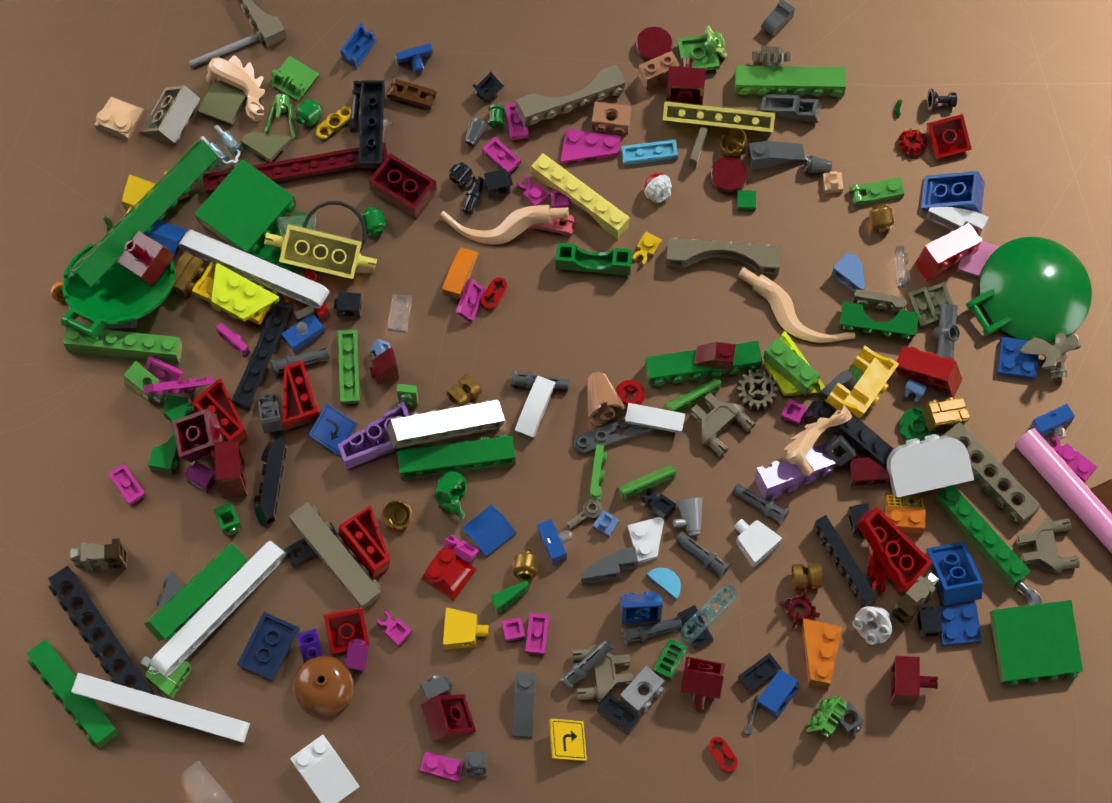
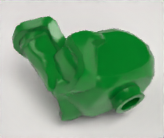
M446 472L443 477L439 478L433 497L437 501L439 509H445L458 516L459 519H464L465 513L461 509L460 501L465 496L467 481L458 472Z

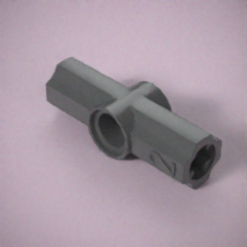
M954 304L941 305L939 326L934 330V337L938 342L937 355L943 358L950 357L953 359L954 344L960 336L959 328L956 325L958 306Z

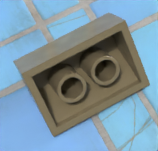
M185 85L165 88L140 133L163 144L176 143L181 137L180 133L183 128L189 123L191 114L197 109L200 97Z

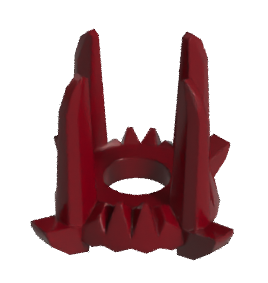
M805 589L801 596L787 598L785 602L780 601L779 603L781 607L785 608V613L788 619L793 622L792 628L796 629L798 624L802 623L803 618L810 620L812 617L819 618L821 614L816 612V606L806 598L808 590ZM797 604L805 607L803 614L794 611V607Z

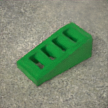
M528 581L521 582L491 595V601L497 614L529 590Z
M669 638L653 672L671 682L688 646ZM673 645L677 648H680L681 651H675L671 649L670 646ZM667 652L678 656L677 659L667 655ZM664 658L674 662V665L663 661ZM661 664L670 668V672L661 668Z

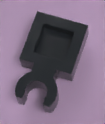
M651 488L647 489L646 495L642 493L640 496V500L643 503L649 504L648 509L662 519L667 517L676 508V503L662 493L659 496L655 495V491Z

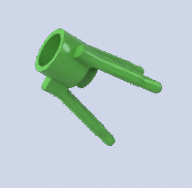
M277 94L275 96L264 133L268 132L275 111L276 118H279L280 113H285L288 110L291 134L294 139L296 136L292 104L289 103L290 98L287 95Z

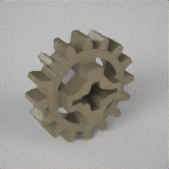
M761 46V50L752 51V61H760L763 66H782V62L791 61V52L782 51V47Z
M756 369L755 373L749 370L748 376L743 374L742 380L738 381L739 387L736 390L737 393H740L738 400L743 399L742 405L749 404L750 410L753 406L756 407V411H759L761 406L765 410L767 404L772 406L773 400L777 399L776 393L779 390L778 387H775L777 380L772 381L773 375L766 376L765 370L762 374L759 373V369ZM745 386H747V389L749 390L747 394L745 392ZM767 386H769L770 388V394H768V391L766 390Z

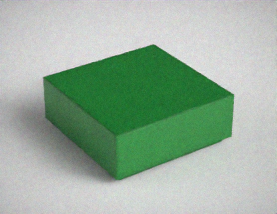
M738 190L737 210H756V191Z

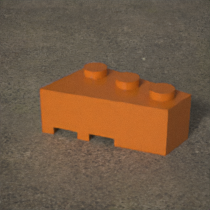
M803 618L801 629L808 684L828 690L831 684L842 627Z

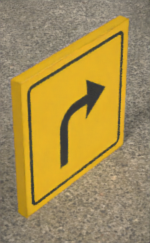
M549 719L552 759L587 761L584 721Z

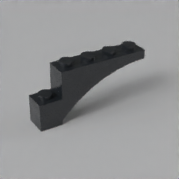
M824 400L814 401L802 417L810 424L816 423L819 418H830L836 410ZM851 413L852 418L847 422L831 426L825 430V432L831 435L842 433L856 449L887 470V458L894 448L854 414Z

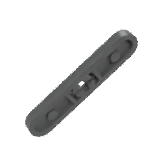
M623 419L578 435L574 439V449L577 453L584 455L596 451V444L604 445L605 448L657 429L628 424ZM616 428L624 430L621 436L618 433L615 434Z

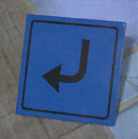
M326 403L308 436L340 456L338 444L351 436L358 423Z

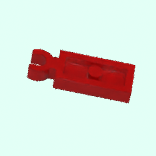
M869 545L867 578L872 579L870 586L873 591H875V586H877L879 589L878 594H882L886 589L883 582L888 581L889 576Z

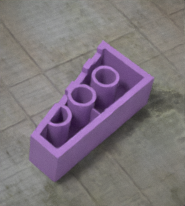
M404 401L398 404V407L383 414L384 416L375 422L373 421L360 432H356L338 444L339 453L346 469L405 448L393 449L386 428L392 418L396 416H409Z
M826 444L811 448L806 455L807 460L814 468V472L808 476H804L797 464H790L787 459L783 463H779V461L772 462L771 466L767 469H764L763 466L757 468L754 481L763 498L774 500L785 491L792 492L803 483H812L818 476L822 475L824 477L831 474L835 467V461L825 451Z

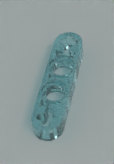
M731 585L722 586L684 624L680 630L681 638L686 642L696 640L734 601L737 596L736 589ZM729 592L730 595L727 596V597L724 599V601H722L721 598L723 597V595H724L725 593ZM710 603L718 604L719 611H713L710 608ZM699 615H703L707 618L706 624H702L698 621ZM695 626L696 629L693 633L688 635L686 632Z

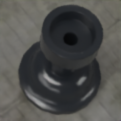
M929 89L927 95L928 109L932 111L939 103H948L949 107H956V92H950L948 96H939L936 91Z

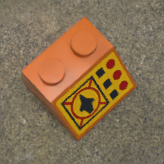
M884 495V514L904 534L922 535L925 530L926 516L924 497Z

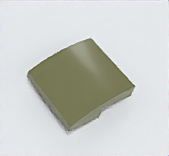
M214 81L206 93L198 112L233 125L239 110L241 111L247 96L245 92Z
M945 282L930 288L925 286L908 293L915 312L919 313L918 321L921 328L939 324L941 305L953 304Z

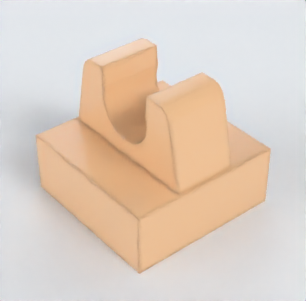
M831 171L823 173L824 193L843 192L842 172Z

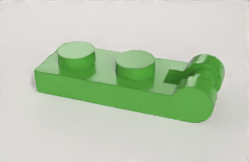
M900 177L861 185L854 184L849 187L851 194L854 196L853 202L856 206L904 197L905 194Z
M596 444L590 488V499L598 501L602 498V489L599 484L604 482L605 470H601L602 463L606 464L607 452H604V445Z

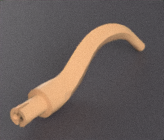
M537 205L517 209L498 227L485 231L464 227L445 211L439 217L464 237L475 242L494 245L513 240L532 225L551 223V219L569 218V208H550V205Z
M745 267L739 273V278L753 286V291L767 299L776 320L791 335L816 343H831L855 339L854 331L828 335L805 327L795 314L792 299L779 285L762 274L760 277Z

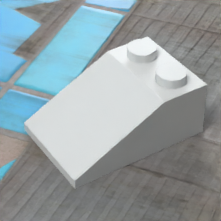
M321 735L290 758L293 766L320 803H339L360 788L324 735Z

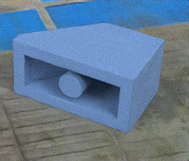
M847 252L833 267L832 276L854 293L857 289L865 290L862 262L856 255H851Z

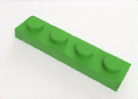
M357 330L338 331L340 403H360Z

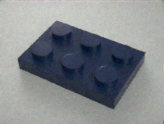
M263 612L237 665L274 682L300 628Z

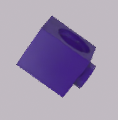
M316 629L297 634L304 663L317 656H323Z

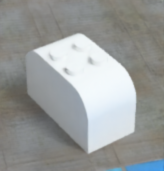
M933 434L925 436V440L922 441L917 438L907 440L905 445L893 449L887 458V471L890 476L892 493L895 497L974 480L967 448L959 440L948 436L939 437V435Z

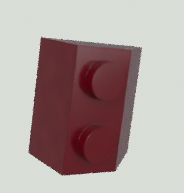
M465 694L438 695L421 704L432 742H446L476 732Z

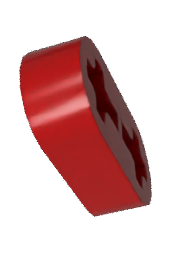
M494 278L481 297V306L484 310H495L505 296L508 289L504 278ZM500 284H502V288H499L498 291L495 292L496 285L499 286ZM493 296V304L489 303V305H487L486 300L489 301Z
M712 738L708 745L710 754L723 772H734L738 765L736 756L723 738ZM715 742L717 744H722V754L719 752L718 749L713 750ZM724 756L727 758L728 761L733 760L732 768H730L729 766H724Z

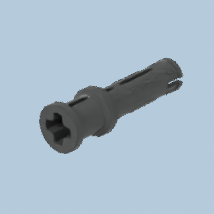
M327 347L299 356L292 357L288 355L285 359L271 360V366L276 377L284 372V366L302 360L304 365H309L330 359Z
M513 370L511 387L517 385L530 389L538 375H533L532 372L520 373ZM541 376L556 382L554 389L568 391L569 379Z
M737 483L732 491L733 494L762 510L764 516H770L778 521L779 525L784 522L789 513L788 509L784 510L775 504V501H767L740 483Z
M684 532L677 536L675 542L700 559L706 568L716 572L719 578L726 574L731 566L730 563L722 561L717 557L716 553L707 551Z
M680 617L649 625L638 624L637 627L629 629L621 628L624 644L629 645L630 642L645 641L647 637L683 629Z
M604 639L580 663H574L572 669L565 675L562 674L560 676L562 682L572 690L581 678L587 677V672L597 662L614 649L610 641Z

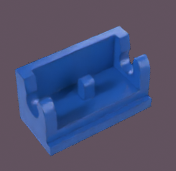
M361 23L340 50L342 61L355 68L359 67L377 42L374 32L371 30L368 33L365 30V26Z
M779 669L757 702L764 711L778 719L800 688L798 680Z

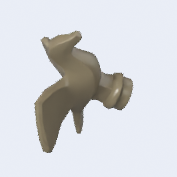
M1059 333L1055 337V344L1053 346L1043 339L1034 337L1022 347L1020 353L1045 356L1047 360L1043 364L1042 369H1052L1050 371L1052 378L1067 377L1068 369L1064 366V362L1068 357L1067 352L1079 349L1081 345L1076 334L1071 335L1066 340L1065 334Z

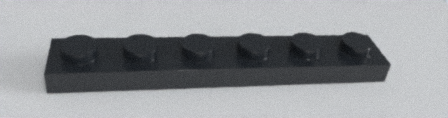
M280 302L274 303L232 399L233 404L251 410L282 338V333L285 331L291 317L293 307Z

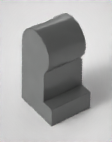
M780 0L777 7L763 21L761 28L770 35L775 36L793 18L795 8L786 1Z
M841 372L822 389L821 393L824 399H827L838 383L852 391L857 383L852 372Z

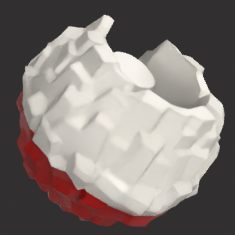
M663 173L651 174L644 183L643 191L646 197L656 203L668 200L671 195L670 188H672L670 177Z

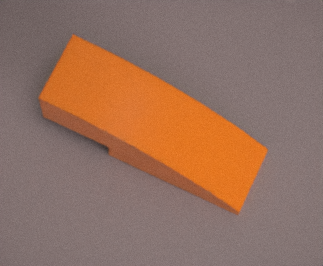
M460 247L442 287L443 295L461 299L466 282L470 279L478 252Z

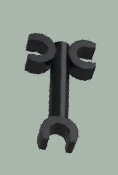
M361 81L353 82L354 90H352V94L354 96L349 121L350 131L358 130Z

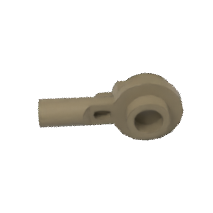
M596 499L587 500L584 503L583 511L567 523L568 526L572 529L586 518L599 517L602 512L601 503Z

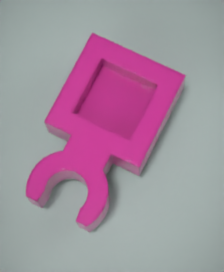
M527 175L524 176L527 184L523 185L519 181L517 182V187L521 191H525L523 197L532 206L541 205L549 198V194L538 182L534 185L531 184V179Z
M451 534L443 543V546L453 549L461 560L469 563L477 557L480 551L464 540L460 542L457 537Z
M385 611L384 615L388 619L382 622L378 618L377 623L380 627L387 628L384 634L399 647L412 633V630L399 618L393 621L390 613Z

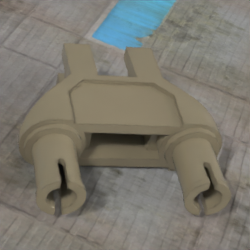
M709 393L704 397V404L711 412L707 415L696 404L691 409L690 415L701 425L702 444L710 446L719 457H722L723 453L725 454L729 448L717 436L733 421H737L746 432L751 431L756 423L744 413L745 410L741 405L722 403Z
M1047 518L1034 533L1018 535V539H1016L1017 548L1033 546L1034 552L1023 553L1020 560L1025 565L1038 564L1055 574L1061 573L1063 569L1079 568L1080 562L1077 561L1079 559L1077 555L1064 558L1058 555L1054 532L1071 531V524H1068L1070 519L1052 521Z
M592 645L590 649L572 650L574 663L582 661L598 645ZM608 652L594 665L595 687L577 688L578 701L596 699V701L602 702L616 687L629 685L633 681L632 673L616 674L615 668L630 666V655L613 656Z

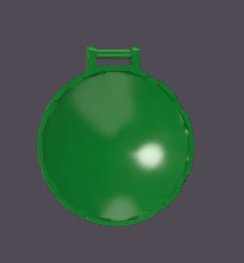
M1022 237L1006 242L990 255L980 275V296L966 303L968 309L972 310L982 326V332L985 336L1001 330L1014 336L1015 339L1029 341L1036 337L1052 343L1055 342L1057 334L1064 333L1067 337L1082 324L1091 306L1092 287L1084 265L1068 248L1053 240L1042 237ZM981 304L993 325H989L978 305Z
M93 243L89 244L72 258L64 272L62 291L70 309L62 317L61 325L65 327L70 326L85 333L87 337L95 339L107 324L126 323L149 314L167 298L172 290L175 281L173 259L154 286L130 273L116 261L113 264L114 268L108 274L104 273L100 277L102 280L95 287H85L70 270L95 246ZM79 316L93 324L88 327L75 321V319Z

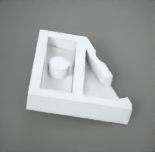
M661 517L627 526L632 545L636 548L638 563L657 559L664 519Z

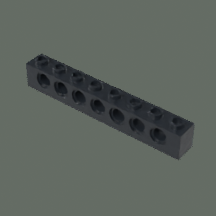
M69 566L49 577L48 580L51 583L48 586L54 596L57 594L62 600L59 601V604L64 611H70L72 616L69 619L75 627L80 626L82 629L80 632L81 637L85 642L90 641L93 646L90 650L96 658L100 656L103 661L100 665L106 674L110 672L114 677L111 680L112 683L127 687L129 682L135 681L136 685L132 689L155 695ZM73 588L70 594L64 595L66 589ZM77 604H83L80 610H74ZM94 619L91 625L85 626L86 620ZM104 635L101 641H95L96 636ZM107 651H115L113 656L105 657ZM119 666H125L123 672L116 673V669Z

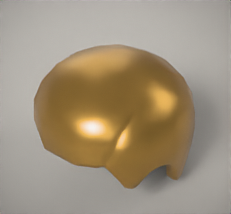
M732 128L727 135H722L719 145L722 153L731 157L742 155L748 146L745 132L738 128Z
M395 499L384 505L381 517L386 526L400 530L407 527L412 521L413 512L407 503Z

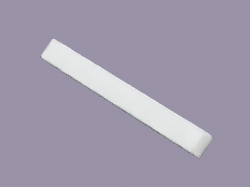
M191 229L187 230L178 244L179 248L184 252L186 251L214 265L218 263L248 280L317 309L322 306L330 293L325 286Z
M272 541L267 542L155 654L150 665L165 677L172 674L284 560L286 552Z
M77 673L71 691L74 694L242 743L245 742L250 723L81 673Z

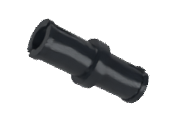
M473 176L470 189L466 192L467 197L462 211L466 214L474 213L477 200L481 197L480 191L485 180L479 176L478 179L477 176Z

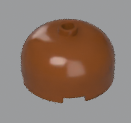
M317 656L307 660L300 666L294 678L293 689L298 704L308 714L326 718L337 715L338 712L349 705L354 694V681L351 672L345 667L343 662L331 656Z

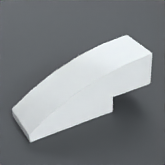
M932 207L928 210L926 219L951 231L970 224L979 237L989 218L978 212L955 207Z
M537 376L517 422L516 431L531 437L536 435L556 382Z

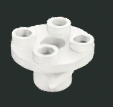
M867 606L857 612L853 626L868 644L883 643L890 637L892 625L890 615L885 609Z

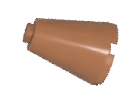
M592 373L588 378V418L591 424L603 427L608 425V422L622 420L626 415V408L611 382L604 373Z

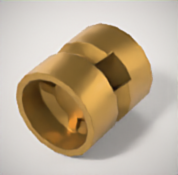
M465 374L458 380V385H453L446 391L447 397L456 407H462L470 403V399L474 400L482 393L480 386L468 374Z
M809 563L806 567L804 564H793V589H805L807 586L811 589L822 588L821 564Z

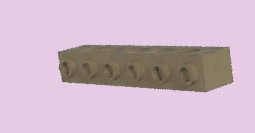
M958 422L943 435L957 439L965 445L969 454L974 480H977L982 485V489L987 494H991L995 498L996 504L1000 508H1004L1014 522L1022 525L1039 510L1041 505L961 422ZM971 458H977L980 463H973ZM984 472L992 473L993 477H987ZM998 486H1004L1007 491H1000ZM1011 500H1018L1020 505H1014Z

